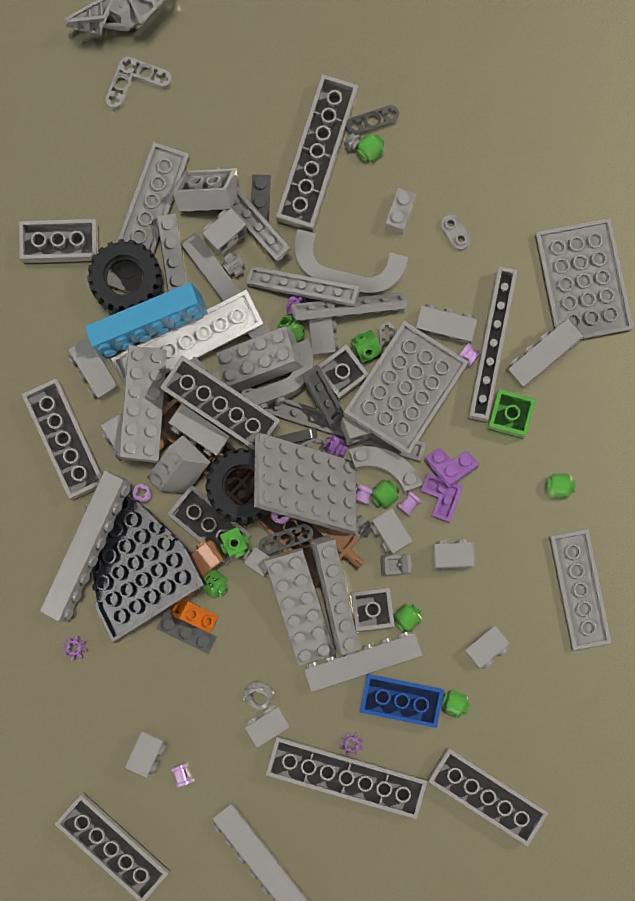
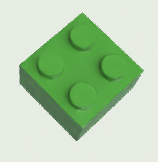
M499 389L495 397L487 429L525 438L536 399Z

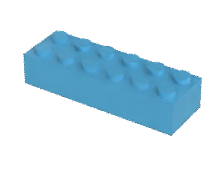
M190 282L85 326L91 347L103 357H111L122 349L128 350L129 345L147 342L151 340V337L168 333V330L184 327L190 321L201 320L208 314L202 294Z

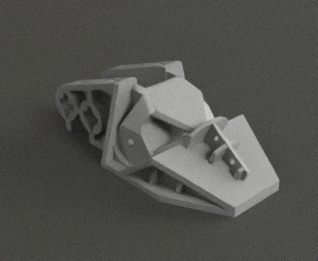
M96 0L66 17L63 24L65 27H72L75 30L102 35L103 27L118 31H129L133 28L138 30L165 0ZM106 19H109V20L113 21L114 23H105V22H106Z

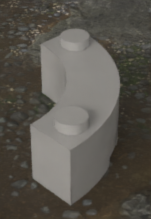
M372 446L349 449L355 469L375 468L383 470L399 483L404 493L423 486L415 469L400 455L384 448Z

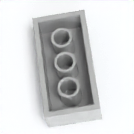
M96 219L19 221L20 260L22 263L92 261V257L99 253L98 223Z
M562 318L554 325L556 329L553 332L547 331L539 338L541 340L540 343L530 345L525 350L526 354L522 358L517 356L510 362L511 367L509 370L523 387L531 383L584 338V335L570 319L565 320Z
M287 326L217 353L224 383L238 392L303 367L295 335Z
M193 485L188 488L167 513L171 519L200 543L204 540L209 542L213 539L221 550L220 544L223 541L220 535L238 527L240 533H245L248 540L252 536L239 524L227 521L213 509L208 498ZM233 541L231 544L232 547H236L238 545V541ZM226 554L227 558L222 562L227 565L234 556L230 557L229 554Z

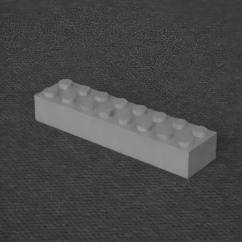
M322 74L276 215L277 222L313 232L358 93V85Z
M278 736L266 772L267 776L413 819L418 817L427 785V780Z

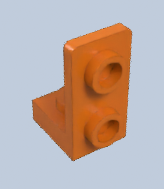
M185 599L173 606L170 612L171 615L209 633L212 631L218 615Z

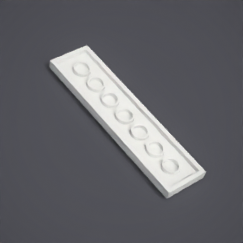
M245 290L207 309L208 314L201 320L190 321L184 327L168 330V333L156 335L151 340L137 346L167 350L166 375L172 371L181 355L189 360L193 359V357L199 358L263 326L264 323L248 290ZM127 351L111 358L124 387Z

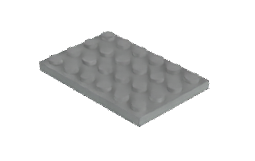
M611 218L535 233L554 325L562 318L565 320L570 319L584 335L583 339L634 329Z
M404 321L343 414L404 454L409 455L469 362Z
M258 433L255 435L254 507L352 535L356 533L355 466L350 460Z

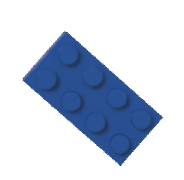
M367 674L360 713L437 728L444 689Z

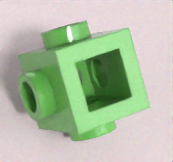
M372 330L360 333L351 339L353 345L351 351L356 358L359 357L362 363L370 361L383 353L378 339Z
M238 527L220 535L223 541L220 546L225 555L229 554L230 557L234 556L236 559L246 554L245 550H248L246 545L250 543L246 534H241ZM233 541H238V545L236 547H232L231 544Z

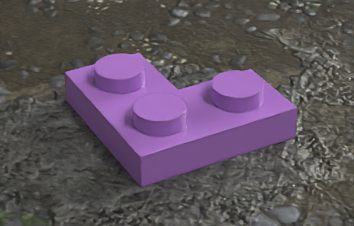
M439 447L425 457V462L449 488L479 467V463L468 451L451 460Z
M427 473L421 491L438 498L432 516L450 523L463 486L454 484L449 488L440 477Z

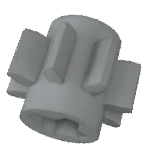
M229 253L223 257L225 262L221 265L229 276L234 273L237 277L243 272L242 267L245 264L238 254L233 256Z
M359 515L356 518V533L353 535L359 538L362 535L367 537L372 530L369 528L371 522Z

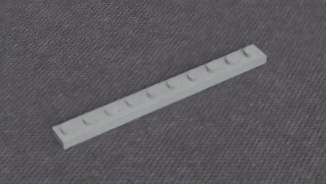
M248 388V389L242 390V393H241V394L247 393V392H250V391H253V390H256V389ZM288 399L283 404H272L266 409L278 418L345 438L340 425L342 418L331 425H327L319 409ZM379 437L358 442L367 446L384 448L418 462H421L426 446L425 442L417 441L410 454L406 455Z

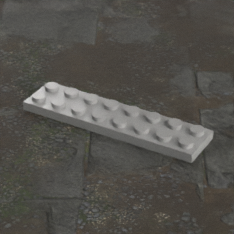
M153 142L118 240L124 239L125 242L134 240L137 244L142 243L154 254L159 241L156 217L169 214L174 200L173 191L186 167L189 158L188 153ZM122 261L115 264L107 275V282L110 287L127 293L136 291L143 281L141 268L132 261Z

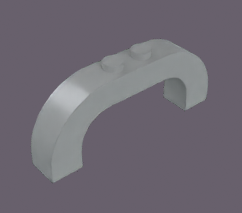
M297 230L295 256L300 269L307 277L359 286V295L363 296L383 294L395 287L403 277L408 257L390 253L384 271L375 277H362L324 267L316 261L313 255L316 233Z
M309 340L297 343L303 364L302 368L294 370L286 379L243 393L242 395L266 410L269 405L283 404L286 402V399L298 394L306 386L301 375L313 367V351ZM218 371L212 373L213 376L221 380Z

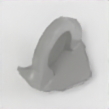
M258 680L247 685L243 693V701H248L257 710L266 709L274 697L271 688L265 682ZM253 692L263 693L267 701L264 704L255 703L252 698Z

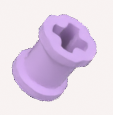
M138 484L134 487L132 493L137 501L144 503L150 499L151 490L146 485ZM139 489L147 491L146 493H144V498H142L141 496H137V494H139Z
M408 491L407 497L401 504L398 503L397 507L410 517L411 511L422 501L412 492Z
M187 763L171 769L177 780V788L194 782L193 779H190Z

